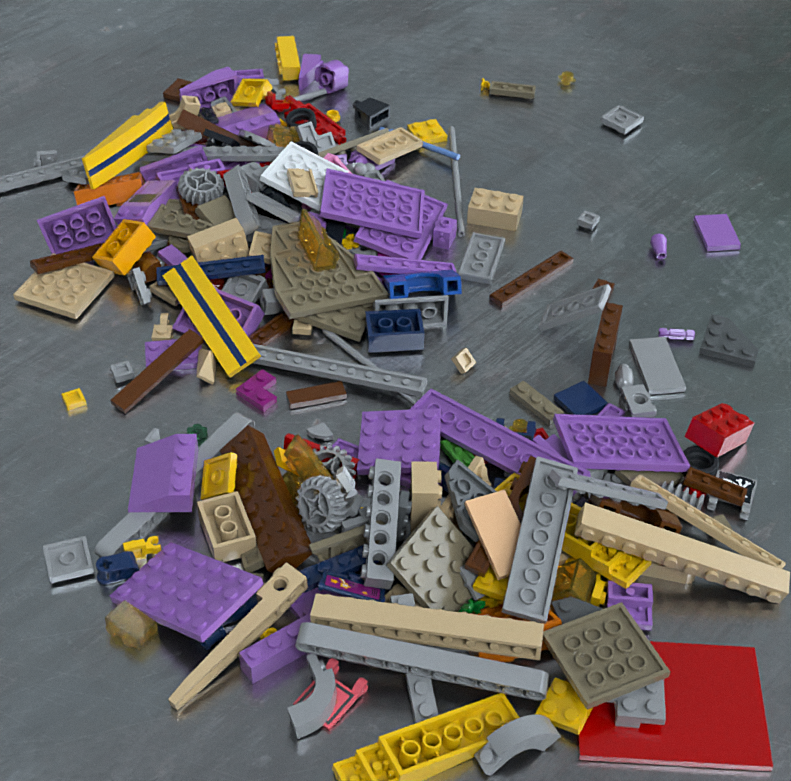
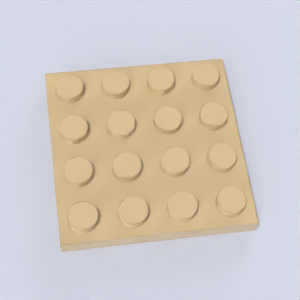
M87 263L41 274L34 272L13 294L14 300L77 319L114 278V272Z

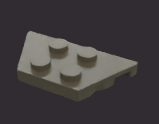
M381 520L376 521L380 525H385ZM365 525L309 544V548L322 562L367 544V537H364Z

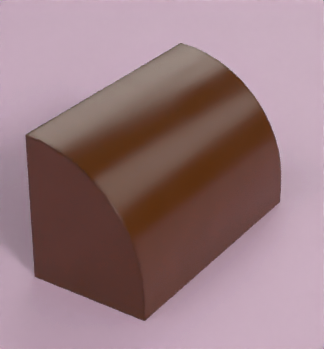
M148 251L143 253L142 257L135 262L133 269L139 267L140 271L144 272L146 277L145 283L157 280L156 267H161V263Z

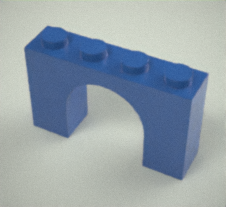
M453 269L383 276L384 288L389 294V299L408 298V293L416 291H439L443 295L462 294L461 276Z

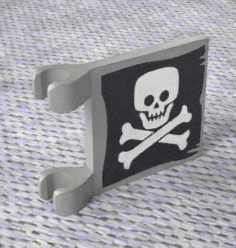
M718 470L716 477L748 489L739 516L740 519L747 520L758 480ZM710 495L707 509L715 511L718 500L726 503L730 502Z

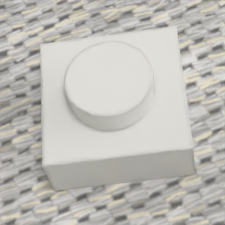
M345 466L337 469L335 478L337 484L345 488L347 493L355 488L356 482Z

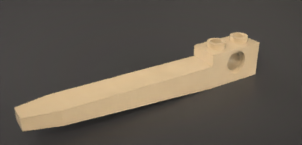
M287 562L281 568H277L272 578L257 590L258 604L186 677L168 699L170 705L175 710H178L189 702L239 656V652L248 648L275 623L308 588L306 576ZM278 588H285L282 591H277Z

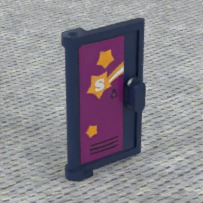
M324 569L322 579H320L318 584V590H326L355 599L375 600L385 603V589L364 586V580L360 574L349 572L348 575Z

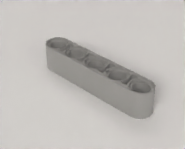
M236 165L223 176L235 217L243 227L245 236L260 228L261 222L255 204L245 199L247 194L251 193L246 174L239 165Z

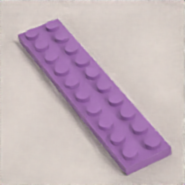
M433 389L425 393L409 409L441 408L440 436L479 457H483L484 460L510 474L516 473L521 475L519 473L523 461L527 462L531 455L535 458L538 456L577 467V474L591 477L590 471L573 464V462Z

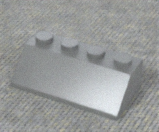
M448 295L373 301V311L420 309L423 327L447 325Z

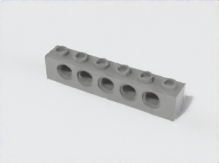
M376 459L374 466L369 468L368 478L372 479V485H368L367 498H371L370 505L367 504L365 517L369 518V524H365L364 537H367V544L363 545L362 557L366 558V564H362L361 578H364V586L390 589L393 583L394 573L386 564L393 557L396 549L401 474L400 461ZM379 482H385L388 485L384 486L381 485ZM378 501H383L387 505H381ZM381 520L385 525H380L376 521ZM375 540H380L384 544L378 545ZM379 560L383 565H376L373 561Z

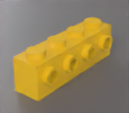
M294 36L277 37V43H274L279 75H282L283 81L299 80L300 63Z

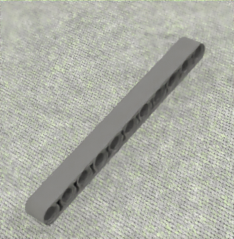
M234 413L198 447L195 488L202 482L204 460L220 456V449L247 425L254 428L255 422L239 413ZM170 512L128 513L98 542L95 554L103 557L123 552V543L143 539Z
M301 623L295 645L298 650L306 653L533 700H544L547 695L549 674L542 670L316 623Z

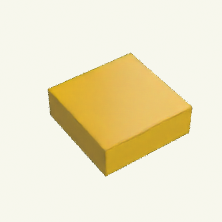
M80 388L61 394L68 411L87 405Z

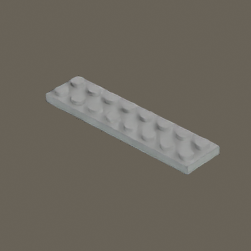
M538 456L533 468L501 612L537 623H546L574 491L571 488H567V490L558 488L549 475L552 468L577 474L578 468Z

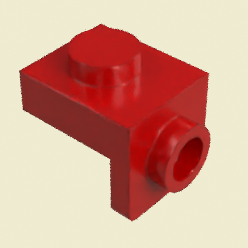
M267 91L265 97L267 106L278 112L289 109V102L286 100H275L276 94Z

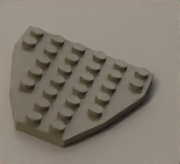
M306 221L272 227L270 263L274 294L289 319L372 303L375 300L388 299L389 294L373 271L356 270L353 254Z

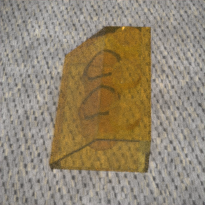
M302 209L297 238L315 271L335 269L336 263L339 260V253L333 247L332 240L328 238L326 230L322 227L319 220L306 209Z
M299 434L295 435L284 456L287 458L285 463L292 472L296 471L298 473L297 480L300 484L308 478L318 475L330 476L331 480H335L310 445Z

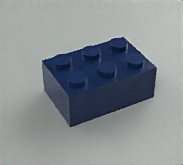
M420 309L365 311V330L369 353L424 350L425 333Z

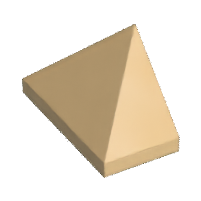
M200 349L196 377L213 385L215 381L216 356L210 350Z

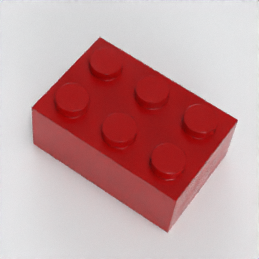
M721 403L692 417L684 437L715 457H719L745 443L755 423L749 420L748 416L733 410L730 405Z

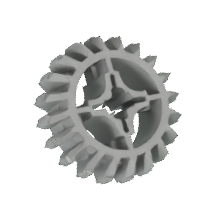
M196 167L194 170L189 168V171H184V174L179 178L178 191L182 199H186L187 203L192 202V205L196 203L202 205L223 196V179L220 174H216V171H210V168L207 170L203 167L202 169Z
M328 444L326 449L323 445H320V451L313 449L314 455L307 454L309 461H302L306 468L300 469L301 473L305 474L301 477L303 482L310 477H314L316 466L319 469L318 475L330 476L331 480H336L337 469L340 468L341 462L351 476L356 474V471L352 469L355 467V463L350 462L352 460L351 455H347L345 449L340 451V447L337 445L333 448L331 444ZM334 457L328 462H321L323 459ZM323 467H324L326 470H327V469L330 470L331 473H332L334 476H332V475H330V474H328V473H325L326 471L323 469Z
M318 475L310 477L297 490L299 495L296 499L299 503L296 507L300 510L298 515H302V522H307V528H312L313 532H332L340 527L341 522L346 519L345 513L348 510L345 508V505L348 502L344 501L345 494L341 492L342 486H337V481L331 480L330 476Z

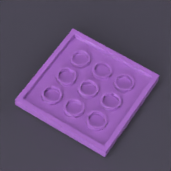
M441 408L362 412L358 459L360 460L357 463L358 475H369V468L374 466L376 459L400 461L401 474L411 473V461L437 462V470H439Z

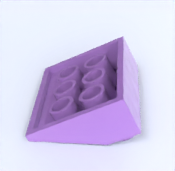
M265 103L260 104L258 107H250L217 117L219 123H213L238 135L240 129L249 131L264 139L282 135L281 121L275 111Z
M105 196L37 220L51 253L54 254L104 243L117 228Z
M216 289L247 336L249 337L253 334L265 315L259 305ZM182 308L173 325V330L184 334L191 329L202 337L184 308Z
M174 434L137 448L128 512H192L199 451L197 434Z

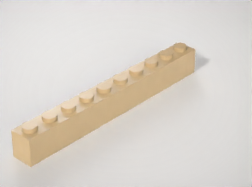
M585 503L578 513L574 535L585 540H591L606 547H612L627 554L642 557L647 561H654L668 568H674L689 575H695L707 581L716 582L731 589H737L772 603L779 604L789 594V571Z
M316 594L310 614L311 623L403 642L540 660L544 624L534 621L497 618L488 615L468 614L466 612H452L443 609H429L420 606L400 605L398 603L332 596L330 594Z

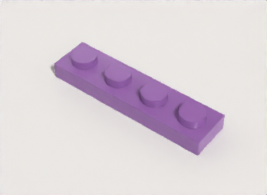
M201 145L140 167V172L146 182L157 180L156 173L187 167L190 164H195L198 158L199 160L202 158L203 162L208 161V158Z

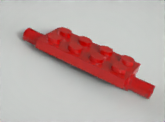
M291 95L284 98V100L290 103L291 107L289 111L284 112L285 119L288 113L294 109H311L316 116L317 126L315 132L319 136L331 132L334 141L338 145L346 143L347 139L344 137L346 136V130L312 104H303L301 101L295 100ZM299 120L295 123L302 124L306 123L309 120Z

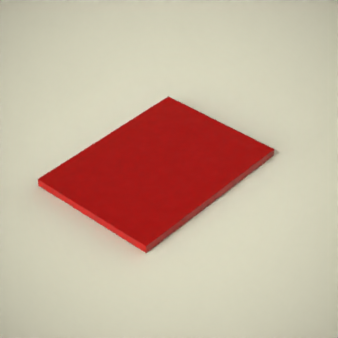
M649 641L670 670L669 677L662 679L664 680L665 724L640 723L639 728L615 726L614 703L605 702L593 707L578 735L579 760L772 771L773 769L755 647Z

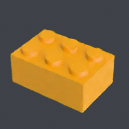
M123 219L92 258L101 268L113 271L114 274L125 276L130 272L135 262L142 257L143 252L151 246L156 236L144 222Z

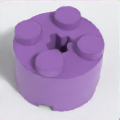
M331 60L321 64L315 69V80L320 84L318 87L320 89L325 88L327 94L346 88L348 86L349 69L338 60Z

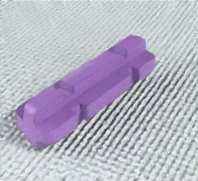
M659 328L658 337H669V339L684 340L686 338V340L692 341L694 340L695 332L688 329L684 331V329L669 328L667 330V328Z

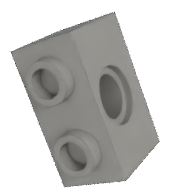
M644 384L621 387L619 402L625 411L626 417L654 418L656 416V407L652 405L650 393L646 391Z

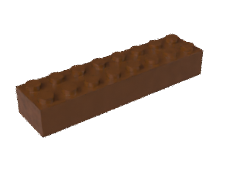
M247 425L220 449L221 455L230 452L237 454L235 491L239 493L267 571L274 573L277 568H281L286 562L296 569L313 554L309 548V544H311L265 435Z

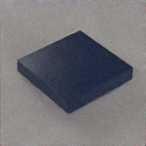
M584 380L554 394V400L568 414L593 415L601 411L608 404Z

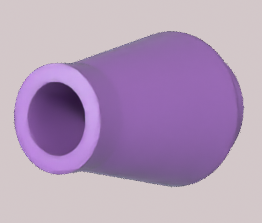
M663 234L653 235L650 244L657 258H666L667 238Z

